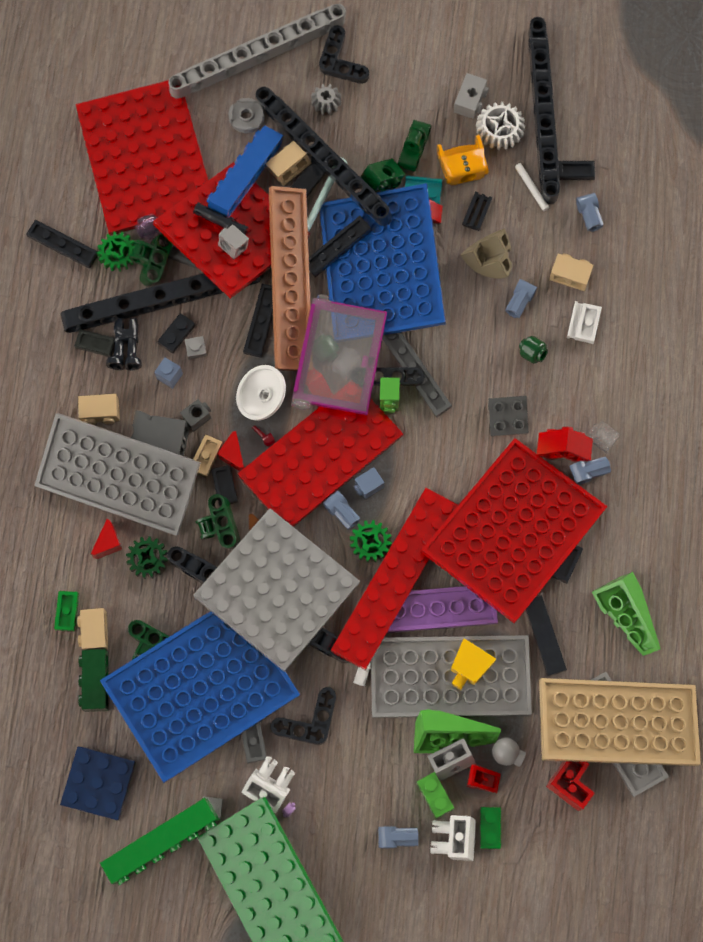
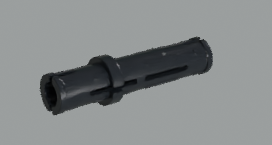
M199 202L194 208V214L223 228L228 229L231 225H234L244 235L248 231V226L240 224L234 218L224 216Z

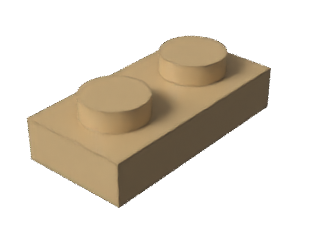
M205 434L193 460L201 462L198 474L205 477L208 476L218 456L217 453L223 445L222 441Z

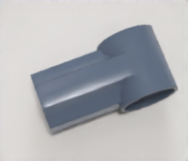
M592 193L577 197V209L580 214L582 213L587 231L593 232L602 228L603 222L598 210L599 203L596 194Z
M520 279L505 312L514 318H520L526 305L534 297L537 287Z
M606 456L588 462L579 461L569 466L574 481L578 485L587 483L592 478L611 473L610 463Z
M338 490L323 502L328 512L333 516L335 515L347 530L353 528L360 521V517L348 505L347 500Z
M378 827L379 848L418 846V828Z

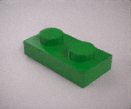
M58 591L55 631L75 632L79 599L78 592Z
M480 807V849H501V807Z

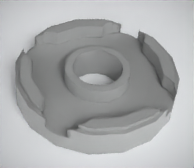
M251 98L237 100L234 105L232 104L228 113L230 124L241 133H252L258 130L265 118L263 107L255 99ZM249 112L251 117L245 119L242 117V114Z

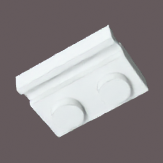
M575 301L567 338L593 344L602 307L586 303L581 304Z

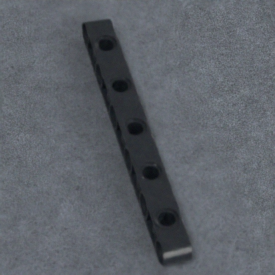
M534 17L530 21L528 35L541 195L546 203L554 204L559 196L560 175L549 43L545 20L541 17ZM544 124H545V125H548L549 127L545 128V127H542L541 125H544ZM544 158H550L551 161H546ZM547 191H552V192H554L555 194H554V195H549V194L547 193Z
M265 86L258 88L255 93L256 98L269 117L367 215L371 216L381 226L390 224L392 214L387 204L270 88ZM383 212L386 213L384 216H379Z
M202 273L62 311L60 315L64 332L73 333L80 329L85 330L116 322L117 318L127 319L224 292ZM259 276L248 286L259 283L261 281V277ZM196 285L201 286V288L198 290L193 289V287ZM159 295H165L163 299H157ZM124 304H128V305H129L128 308H126V309H121V306H122V305H124ZM87 314H93L91 318H85Z
M175 546L168 551V559L174 567L202 584L207 580L206 574L217 569L213 564L181 547ZM176 553H181L182 558L174 561L173 556ZM321 628L308 644L341 663H349V661L331 652L338 636L324 628Z

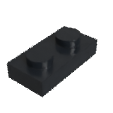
M180 313L157 342L173 354L196 325Z

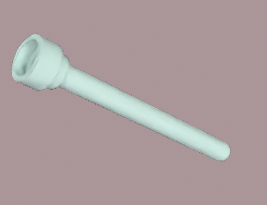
M328 177L307 218L308 231L311 229L334 183L330 177Z

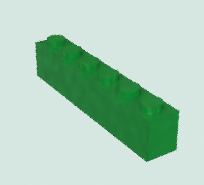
M203 798L100 862V865L111 885L118 883L120 886L130 880L128 876L133 873L138 875L147 869L146 865L152 861L156 864L164 859V854L168 851L173 853L182 847L181 843L186 840L191 842L199 837L198 833L202 830L209 831L217 826L215 822L220 819L208 798Z

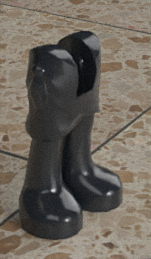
M117 318L113 328L115 333L114 355L107 358L106 366L114 370H124V344L128 343L125 368L129 371L138 370L142 367V361L136 354V343H138L139 339L137 318H130L129 329H124V319Z

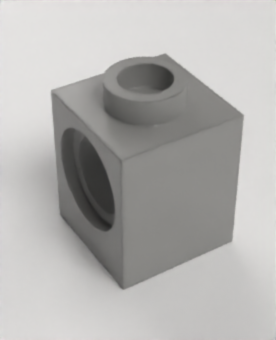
M231 225L228 229L224 228L220 232L218 246L235 259L247 249L249 238L234 225Z

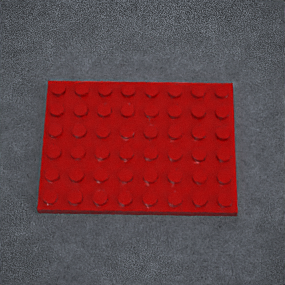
M169 80L75 104L109 235H113V232L118 234L153 224L155 219L208 181L185 96L181 98L171 96Z
M514 438L421 549V553L515 624L608 506Z

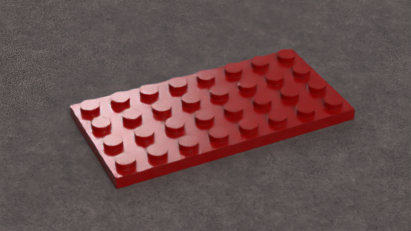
M350 381L334 394L331 399L360 404L362 388L353 381ZM371 398L367 415L320 406L238 473V477L268 510L272 509L294 527L399 440L403 433Z

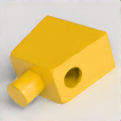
M464 638L451 667V671L457 674L451 684L462 690L467 681L475 685L495 663L496 658Z

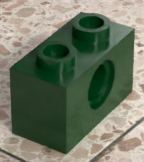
M391 158L368 164L360 177L375 192H382L390 188H397L402 183L401 180L406 174L395 160Z

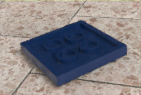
M78 746L60 805L119 821L136 762Z

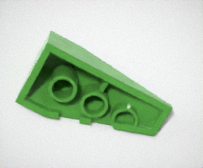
M633 572L618 577L592 591L603 613H607L615 621L614 625L617 628L620 627L627 634V639L643 656L661 649L642 588Z
M420 710L415 721L414 753H435L463 738L466 744H469L471 747L496 743L501 729L443 711Z

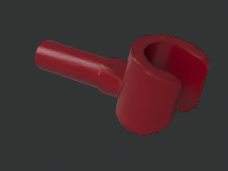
M256 425L252 427L262 438L265 446L275 443L271 433L265 435Z

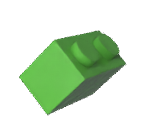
M380 377V409L384 413L391 414L399 411L400 378Z
M435 772L417 781L416 784L435 819L454 810V806Z

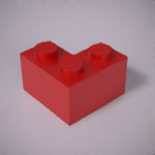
M564 426L559 430L547 429L546 432L539 433L537 455L548 460L566 458L575 463L591 461L593 439L586 436L583 432L574 431L572 427Z
M563 761L546 787L577 811L583 810L595 793L579 781L590 764L588 762Z

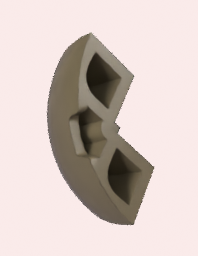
M505 228L480 239L461 254L462 259L471 269L489 278L499 279L509 276L512 261L508 258V252L511 250V245Z

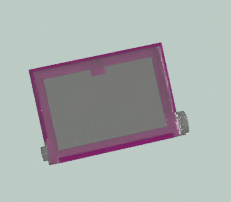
M320 294L317 298H313L291 406L299 410H310V405L367 415L387 312L328 301V296Z

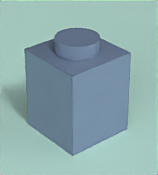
M166 357L154 372L157 380L172 389L183 375L181 367Z
M374 467L355 478L354 489L359 496L363 495L365 499L384 488V481Z

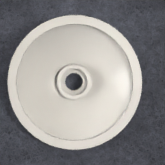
M260 365L247 372L237 389L236 402L239 411L245 417L255 421L264 420L272 416L280 408L285 397L286 383L283 375L279 370L269 365Z

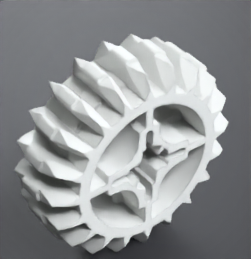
M503 101L500 105H497L495 102L493 107L488 104L487 108L482 109L481 114L478 115L476 132L481 137V140H484L485 145L490 143L491 149L497 146L499 151L503 146L506 150L508 145L513 148L515 142L518 143L520 138L523 137L525 120L522 117V113L517 112L516 107L511 108L510 103L504 106ZM507 118L513 122L514 126L508 122ZM487 126L494 131V134L488 130Z

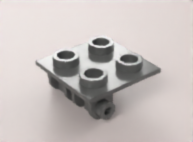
M527 396L488 398L491 436L529 433Z

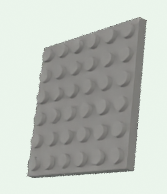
M269 509L195 592L193 597L285 672L359 585L360 581L272 509Z

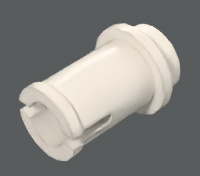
M371 663L366 671L358 667L353 683L365 687L369 671L371 670Z

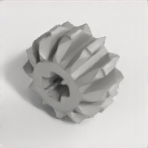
M322 84L321 89L316 87L315 92L311 95L312 106H315L316 112L321 110L322 115L325 112L331 115L332 110L337 112L338 107L341 106V94L338 93L337 87L332 88L331 84L328 87Z

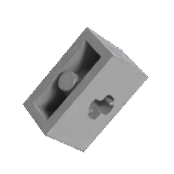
M466 73L454 103V113L472 119L475 118L476 113H480L483 105L481 100L486 98L489 90L486 87V79Z
M464 738L427 756L439 781L476 764Z

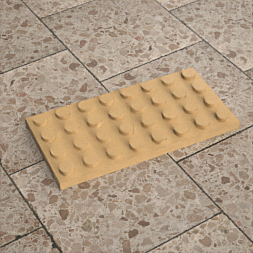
M541 678L539 680L542 760L683 766L701 765L695 685Z

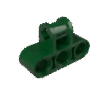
M413 120L398 160L400 168L412 172L416 171L432 125Z
M162 233L155 237L151 244L135 240L133 252L129 255L131 261L143 266L140 273V281L145 286H151L160 280L172 247V243ZM159 239L164 242L165 247L160 245ZM153 256L159 259V263L154 261ZM148 272L153 275V280L149 279Z
M214 494L208 500L211 515L195 521L200 528V538L205 540L218 536L221 546L234 549L241 540L230 503L226 497ZM218 499L222 500V506L220 508H216L215 502ZM227 517L228 523L226 526L222 527L221 520L222 518ZM232 535L234 539L233 543L231 545H227L226 539L228 536Z
M140 620L132 621L128 626V632L132 638L140 642L132 656V660L170 636ZM142 626V632L135 635L133 633L134 628ZM152 636H160L158 643H150Z

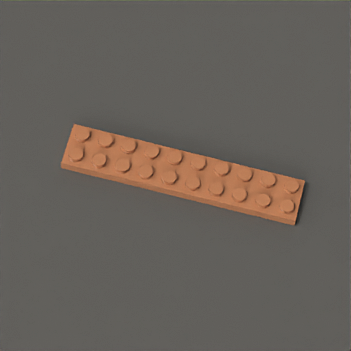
M271 186L269 188L275 368L277 370L298 371L311 309L306 189ZM312 354L308 371L313 370Z

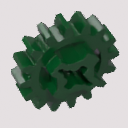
M148 536L147 541H145L143 537H140L141 542L138 543L134 540L135 546L128 547L131 553H126V557L130 559L126 563L127 565H132L129 569L131 572L136 571L135 575L137 577L142 574L144 579L147 578V575H150L153 579L154 573L161 575L160 569H166L163 563L169 561L167 557H164L168 554V551L163 550L165 547L163 543L158 545L159 540L157 538L152 541L151 536ZM157 550L160 553V559L155 556ZM150 555V557H151L150 560H149V559L144 560V558H143L144 556H147V557H148V556ZM135 556L139 558L138 566L135 564Z

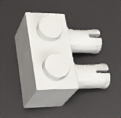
M267 756L260 770L255 769L241 793L254 801L265 796L271 809L276 814L290 791L287 786L295 772L291 770L287 775L290 768L284 767L277 781L274 780L270 775L278 762L274 759L269 764L272 758Z
M453 815L450 816V821L433 820L432 825L435 827H432V832L449 834V842L432 841L431 846L437 848H431V854H448V857L453 860L473 861L476 820L471 816Z

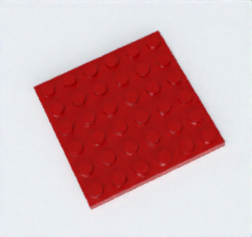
M234 162L153 221V225L230 299L271 268L269 194L256 182L230 216L238 223L248 226L246 236L249 238L247 249L235 259L218 246L219 234L224 228L193 213L198 202L208 207V196L211 192L214 193L216 191L219 181L226 178V173L230 167H234Z

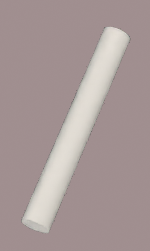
M521 163L515 166L516 170L543 211L548 210V204Z

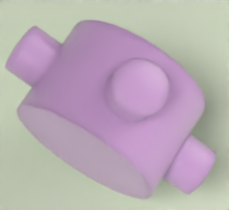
M289 803L283 809L284 817H289L296 809L294 807L295 803Z

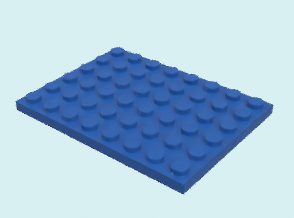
M427 183L377 192L379 197L387 204L392 214V221L386 226L379 225L351 198L324 202L319 211L323 245L358 216H361L372 229L369 234L326 268L330 302L386 311L387 316L383 335L446 325ZM383 212L379 216H384L386 213ZM331 312L333 335L336 343L373 337L375 320Z
M211 611L100 680L163 783L300 696L286 672L281 670Z

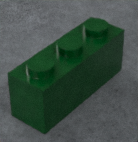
M106 649L82 650V656H79V667H82V675H79L78 679L79 687H82V695L78 697L79 707H82L84 712L109 711V695L100 682L101 679L109 675V652Z

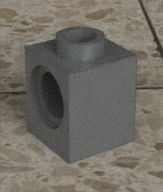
M199 399L180 412L183 420L187 421L193 432L211 419L209 413L211 409L205 402L201 403ZM194 412H202L200 417H193Z

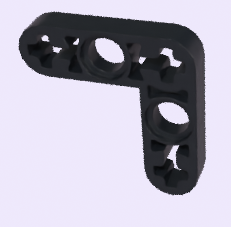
M335 25L329 31L319 60L321 73L359 84L366 83L369 80V69L366 66L339 59L346 35L345 29L342 26ZM337 32H340V35H338L336 42L335 34H337ZM329 47L337 48L335 53H329L327 50ZM328 58H329V59H330V66H328L327 68H325L324 65L327 64V61H328ZM345 66L349 68V71L341 73L339 69ZM364 72V75H362V77H359L358 74Z
M330 687L320 690L312 724L278 717L271 723L272 732L279 737L315 745L324 744L328 738L335 707V691ZM327 691L333 696L332 699L328 700L327 706H331V709L319 707L320 703L324 705L325 699L322 697V694H326ZM320 711H327L329 714L328 719L324 722L319 721L317 718ZM279 722H282L283 726L289 727V723H292L290 735H287L288 730L285 729L277 732V728L274 727L275 724L278 725ZM296 726L304 727L305 733L303 736L297 737L294 735L293 732ZM308 727L312 728V733H317L318 730H321L324 738L316 741V737L310 735V739H306Z

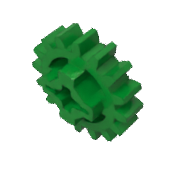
M113 232V236L106 234L107 239H101L102 245L97 246L100 250L97 252L98 257H100V263H104L103 265L106 269L110 266L111 271L118 268L119 272H121L122 267L128 269V264H134L129 259V255L132 254L135 246L134 240H131L129 234L124 237L123 232L120 235Z
M367 520L364 521V526L357 524L358 531L353 529L352 533L355 536H350V541L354 542L350 544V548H355L353 554H360L359 560L365 557L367 563H369L371 558H373L374 562H377V557L384 559L383 553H388L389 549L387 547L392 545V542L387 541L391 539V534H386L388 528L382 529L381 522L375 525V520H372L371 524H368ZM379 534L382 535L384 543L379 541ZM358 539L363 543L362 549L358 546ZM367 539H374V543L367 544Z

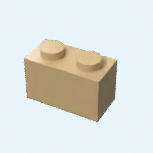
M293 141L285 146L277 155L273 156L266 163L270 174L284 186L308 167L311 162L307 153Z
M558 254L549 280L585 291L593 264L586 260L574 259L568 254Z
M117 394L78 396L80 421L95 425L97 422L113 424L115 421H120L119 398Z
M104 608L80 610V616H77L78 628H81V635H78L79 647H82V650H108L107 611Z

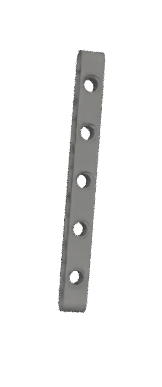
M341 4L331 5L191 66L170 77L168 82L170 94L174 98L184 97L329 33L330 29L335 25H344L346 9Z

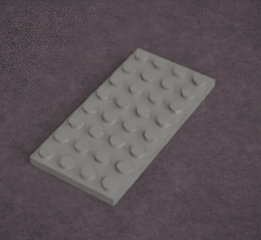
M56 413L34 486L177 536L181 529L201 462Z
M529 635L384 638L371 660L372 718L418 717L420 710L427 709L443 711L460 717L532 715ZM465 638L496 658V661L475 685L467 681L462 690L451 684L457 675L451 671V667Z

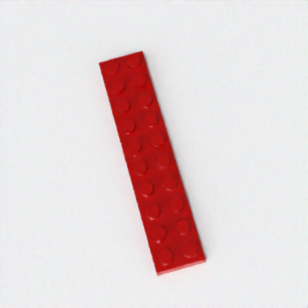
M428 488L424 489L334 643L331 652L366 671L429 561V558L421 553V549L458 504Z

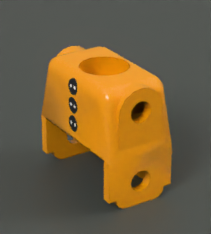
M479 135L475 136V145L458 146L443 151L441 144L437 145L439 163L447 184L454 186L482 179L489 173L483 144Z

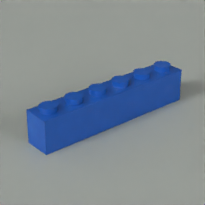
M266 125L261 130H257L252 143L249 142L246 145L243 155H239L234 167L228 169L226 178L220 180L214 193L211 192L208 196V208L230 217L264 171L266 163L280 149L283 135Z

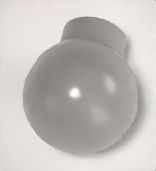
M511 738L499 739L492 749L495 761L505 766L514 764L520 767L526 755V752L520 750L518 744Z

